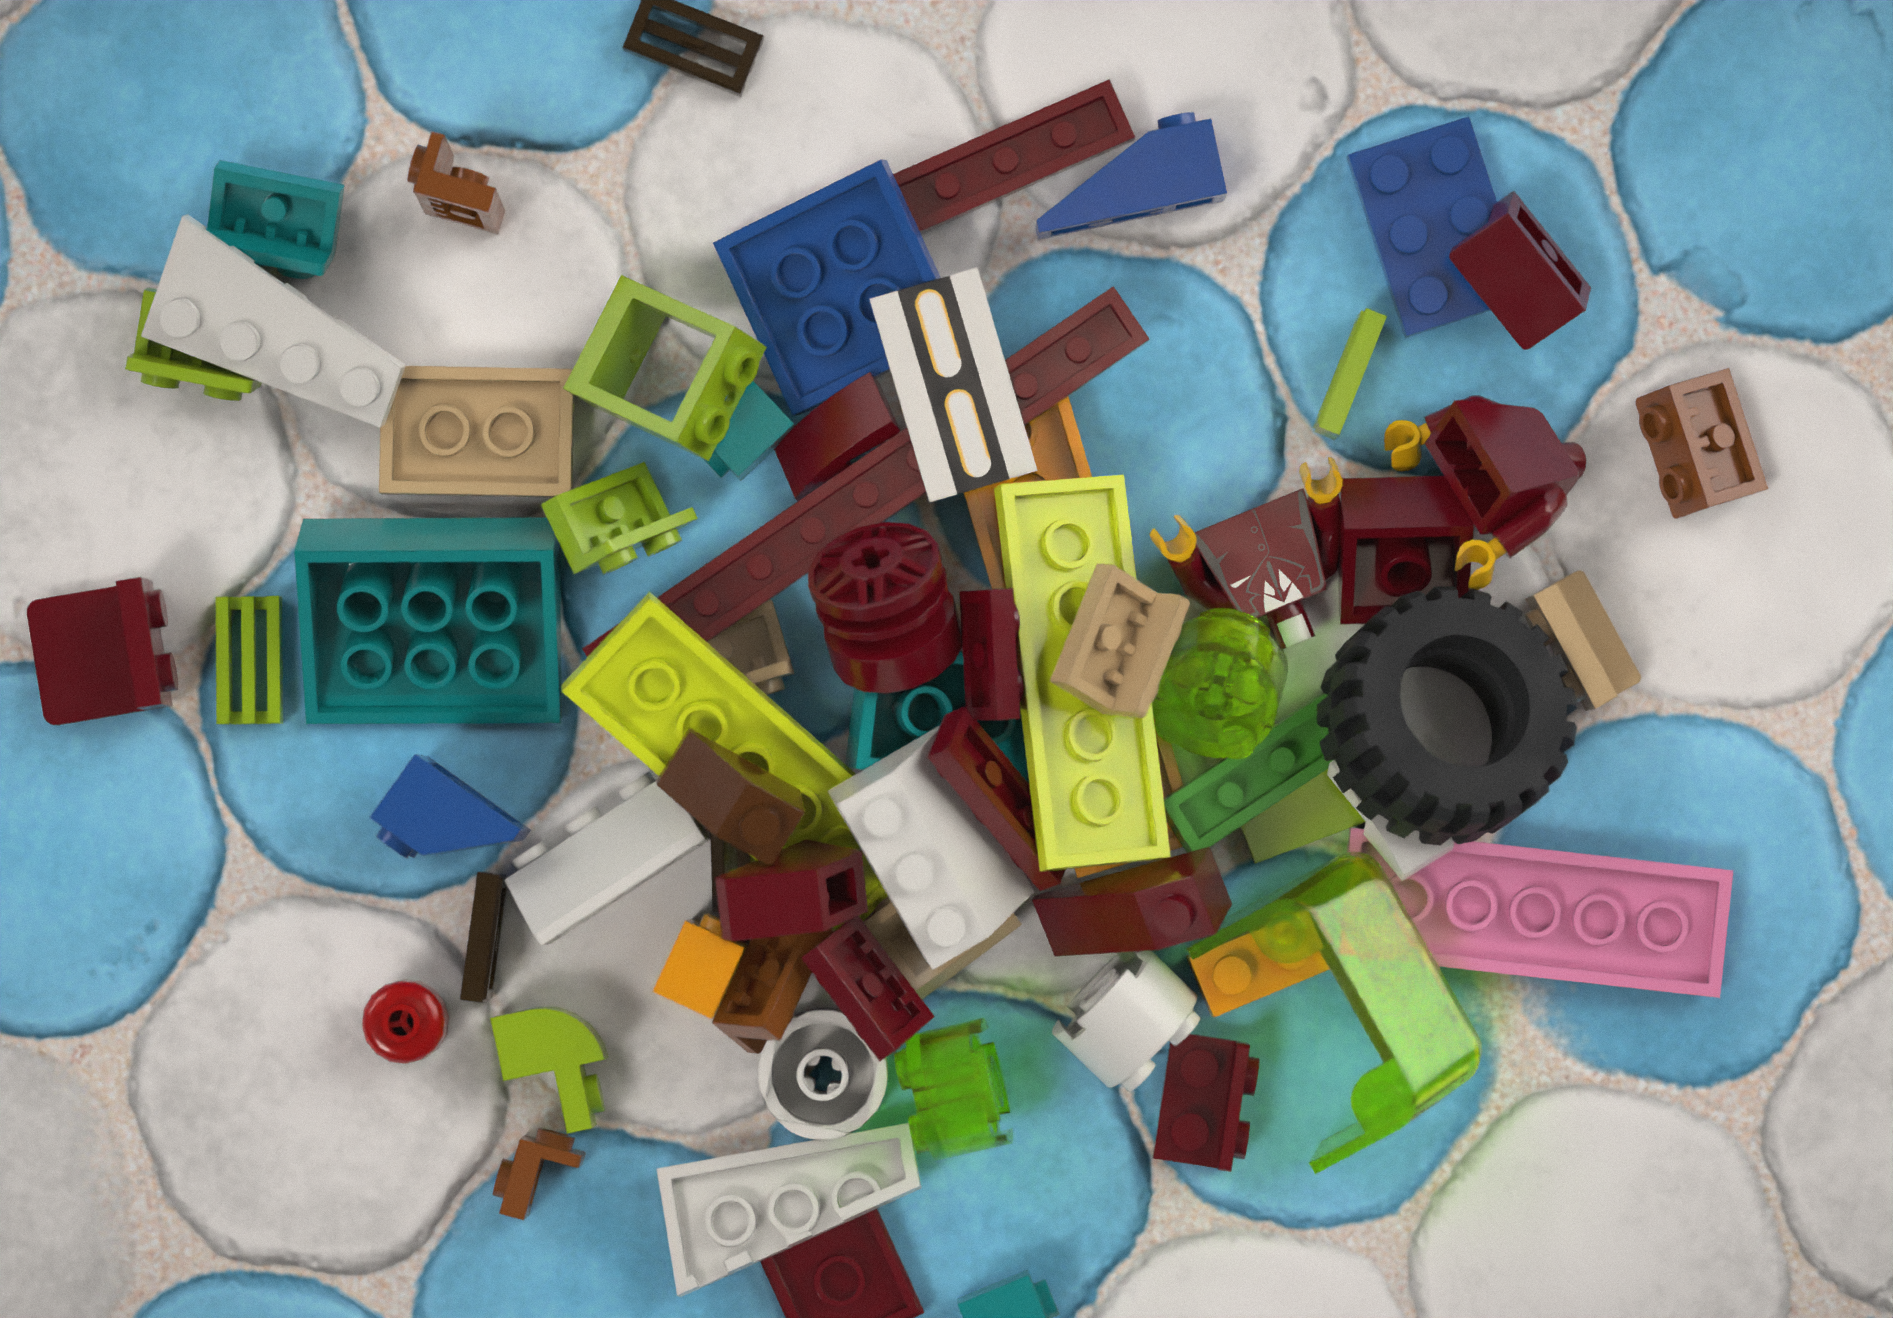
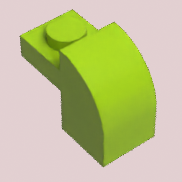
M536 1007L490 1018L503 1081L554 1071L567 1134L594 1128L597 1125L595 1113L605 1111L604 1100L598 1075L586 1076L584 1064L605 1060L609 1057L605 1044L594 1027L581 1016L557 1007Z

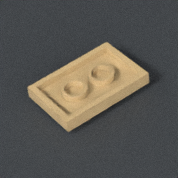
M406 366L386 423L380 428L379 493L382 495L553 498L556 495L572 490L575 396L564 390L563 387L573 369Z

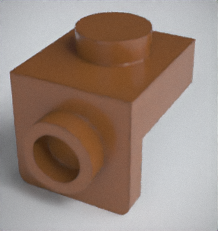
M538 1128L536 1138L527 1135L520 1138L514 1161L503 1158L496 1177L493 1196L503 1198L499 1214L520 1220H525L529 1216L545 1159L576 1168L583 1165L586 1152L573 1148L575 1137L549 1129Z

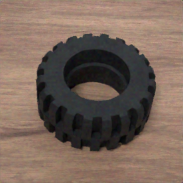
M1444 586L1434 587L1426 595L1419 591H1414L1401 596L1390 607L1385 606L1343 644L1335 654L1336 662L1326 670L1320 688L1322 692L1328 696L1317 705V724L1320 727H1328L1329 734L1319 743L1324 760L1331 761L1335 759L1340 772L1333 777L1334 781L1342 793L1352 789L1362 800L1356 807L1358 811L1370 821L1378 814L1388 820L1386 830L1401 838H1406L1416 830L1419 831V840L1422 844L1442 845L1452 837V840L1459 845L1476 841L1487 832L1493 834L1543 798L1549 792V785L1561 777L1568 764V759L1564 752L1574 745L1577 731L1576 724L1566 720V717L1577 709L1574 689L1572 687L1564 688L1561 680L1569 671L1561 654L1552 657L1544 646V643L1550 638L1538 624L1529 629L1519 620L1523 611L1507 601L1499 608L1491 605V595L1489 593L1471 588L1461 598H1458V590L1455 587ZM1433 667L1444 670L1460 678L1478 695L1487 711L1492 731L1491 751L1488 761L1484 765L1467 767L1451 764L1430 753L1414 737L1405 721L1400 700L1401 681L1404 672L1408 668Z

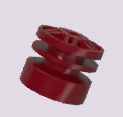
M882 522L862 526L836 537L815 556L808 569V588L812 600L816 604L817 617L824 626V639L834 671L844 684L863 692L892 693L912 689L932 680L955 662L962 648L961 621L954 597L948 590V577L946 569L942 565L939 545L928 531L909 523Z

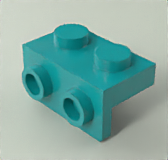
M220 160L214 168L206 230L230 247L234 246L255 260V264L276 267L277 271L286 277L309 279L315 275L323 276L336 254L345 185Z

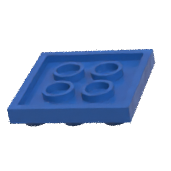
M883 159L713 242L757 340L767 347L764 355L792 416L801 415L819 406L829 397L869 372L877 378L891 371L870 299L941 278L887 160Z

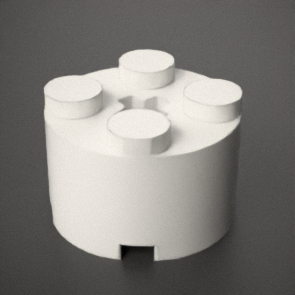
M1152 951L1134 952L1137 956L1127 963L1119 955H1116L1085 984L1068 1004L1067 1007L1076 1014L1068 1027L1060 1020H1057L1052 1029V1034L1108 1088L1119 1084L1128 1092L1137 1088L1155 1068L1156 1064L1151 1058L1168 1040L1174 1046L1182 1042L1201 1020V1017L1193 1011L1197 1001V994Z
M833 1008L810 1009L794 1015L780 1041H767L758 1066L759 1090L774 1118L790 1132L814 1140L837 1139L863 1126L878 1110L888 1081L887 1057L879 1062L864 1040L859 1037L842 1011ZM821 1056L831 1057L832 1068L842 1071L841 1081H831L827 1091L816 1089L815 1078L806 1075V1066L817 1065Z

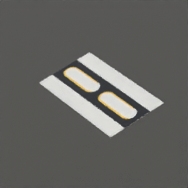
M978 267L871 298L870 303L929 503L1038 471Z

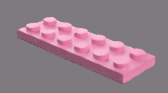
M1349 828L1335 955L1720 998L1733 870L1473 841L1459 845L1454 842L1453 850L1402 881L1364 836V829Z

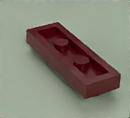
M966 707L945 714L927 758L935 766L939 775L948 781L969 806L976 819L985 825L1010 855L1014 864L1023 870L1039 891L1059 885L1066 869L1040 872L1029 783Z

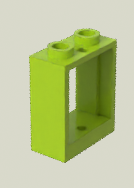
M621 275L563 389L596 409L709 461L717 444L725 437L730 419L746 387L754 380L759 369V362L767 347L736 326ZM665 317L714 338L672 422L624 400Z

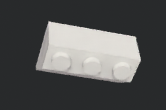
M940 726L828 790L830 797L909 934L932 970L990 937L1034 893L1022 869L1014 864L1007 851L985 825L976 819L969 806L948 781L939 775L935 766L927 758Z
M650 771L618 791L624 802L602 816L596 806L567 824L564 828L570 837L553 849L548 850L542 841L511 861L516 873L504 881L540 946L548 945L558 940L710 840L701 823L656 785V780Z

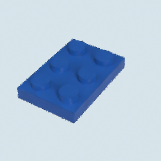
M1470 117L1458 119L1348 154L1346 159L1404 338L1491 311L1449 258L1450 251L1455 245L1489 222L1493 205L1497 203Z

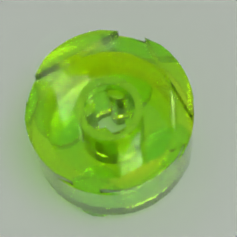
M1213 608L1200 612L1197 618L1182 624L1181 634L1173 646L1159 682L1157 695L1152 701L1155 729L1164 741L1176 744L1200 756L1212 758L1228 757L1239 760L1252 754L1255 747L1268 736L1274 726L1287 682L1288 661L1283 648L1280 651L1275 641L1269 635L1271 630L1261 620L1242 611Z
M984 1018L915 1033L906 1041V1048H902L901 1051L894 1053L895 1069L900 1087L903 1091L912 1089L917 1109L915 1115L909 1116L910 1133L917 1154L930 1151L933 1159L939 1161L1013 1143L1012 1128L1000 1131L999 1121L1001 1120L999 1115L1010 1113V1106L994 1042L981 1044L978 1033H982L989 1028Z

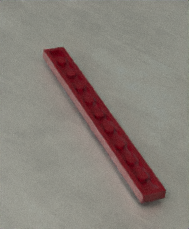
M1114 286L1005 360L1024 426L1149 342V337ZM906 427L658 596L657 599L707 643L806 576L817 553L833 539L858 527L885 522L927 493L908 428ZM615 627L582 648L587 657Z

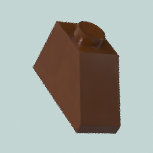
M691 728L687 730L656 780V785L711 833L770 867L805 813L801 792L798 788Z

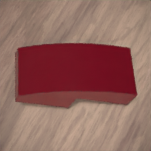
M869 372L812 410L783 438L774 450L794 498L799 501L851 465V459L888 440L901 430L879 381Z

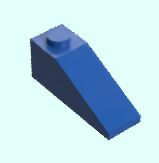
M1186 112L1157 120L1159 129L1148 131L1036 220L1035 229L1038 240L1224 201L1227 190L1211 118L1196 121L1194 112Z

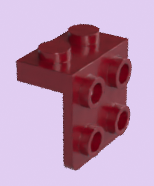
M143 577L116 581V586L37 599L28 605L26 613L44 719L49 724L59 726L173 706L171 691L178 690L177 670L173 654L171 652L164 653L160 629L168 626L167 609L162 590H154L152 580Z

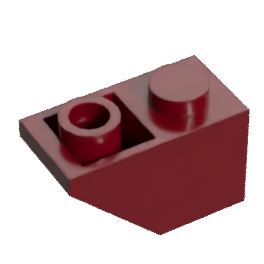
M805 839L782 849L771 867L760 860H755L715 877L721 933L724 940L738 941L823 932L868 912L862 850Z

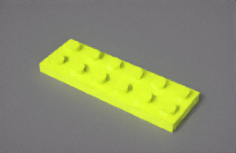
M1124 474L1000 484L994 488L1006 589L1013 588L1014 604L1020 616V629L1016 637L1017 668L1022 675L1024 685L1020 710L1040 872L1169 858L1171 854L1152 702L1146 716L1143 718L1102 714L1050 682L1096 564L1115 565L1137 579Z
M650 592L561 685L562 692L658 776L663 771L687 730L691 728L798 788L801 792L805 813L783 849L807 839L861 850L828 793V790L856 775V773ZM862 852L868 912L859 917L864 921L888 895Z

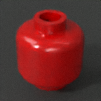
M407 979L386 984L373 993L363 1010L362 1018L365 1040L375 1054L389 1062L401 1064L423 1060L439 1049L447 1035L449 1015L445 1001L438 992L421 981ZM403 1010L400 1020L391 1021L395 1012ZM409 1014L413 1018V1028L407 1022ZM401 1026L407 1035H399L393 1028Z

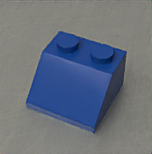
M414 754L369 817L382 826L376 837L405 858L409 856L415 858L418 853L421 855H440L524 841L531 831L429 756Z

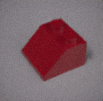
M1445 476L1342 478V488L1338 493L1341 505L1340 557L1338 562L1340 625L1366 624L1385 606L1390 607L1401 596L1414 591H1419L1426 595L1434 587L1453 586L1458 590V598H1461L1470 590L1468 585L1471 576V562L1465 564L1458 571H1455V564L1459 548L1465 542L1473 540L1474 523Z

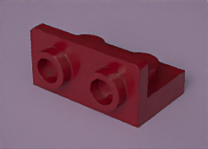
M859 916L844 922L801 957L819 984L833 999L879 1062L896 1051L935 1017Z
M1189 1034L1182 1042L1175 1046L1169 1041L1152 1154L1153 1159L1213 1167L1227 1172L1232 1170L1233 1158L1245 1159L1250 1121L1239 1120L1243 1095L1254 1096L1259 1071V1058L1249 1056V1043Z

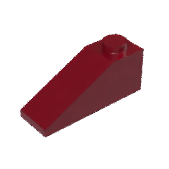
M1210 847L1034 895L1032 899L1055 957L1154 951L1215 935L1232 906L1231 899Z

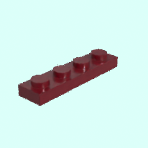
M1109 79L893 175L920 233L923 234L1135 140V135Z

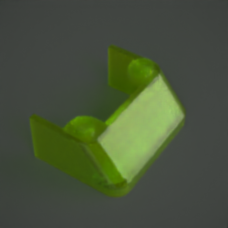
M1346 852L1227 916L1215 935L1193 940L1186 948L1191 959L1194 960L1249 930L1261 952L1271 960L1279 963H1295L1320 951L1381 1057L1383 1063L1365 1072L1357 1080L1352 1090L1351 1106L1358 1122L1321 1141L1309 1162L1315 1174L1406 1126L1467 1082L1475 1074L1481 1062L1482 1043L1476 1030L1382 866L1368 854Z

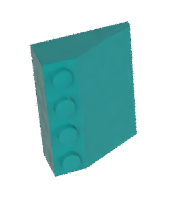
M315 518L302 520L294 556L306 724L561 723L560 544L547 518Z

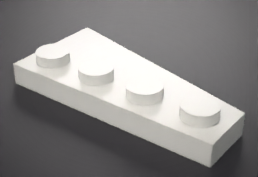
M190 215L182 216L141 337L380 428L384 426L406 365L339 318L334 319L307 300V296L288 283H282L254 263L255 260L234 246L230 247L205 230L207 227Z
M904 1123L850 1133L837 1139L811 1140L657 1168L677 1296H685L921 1189L911 1125Z

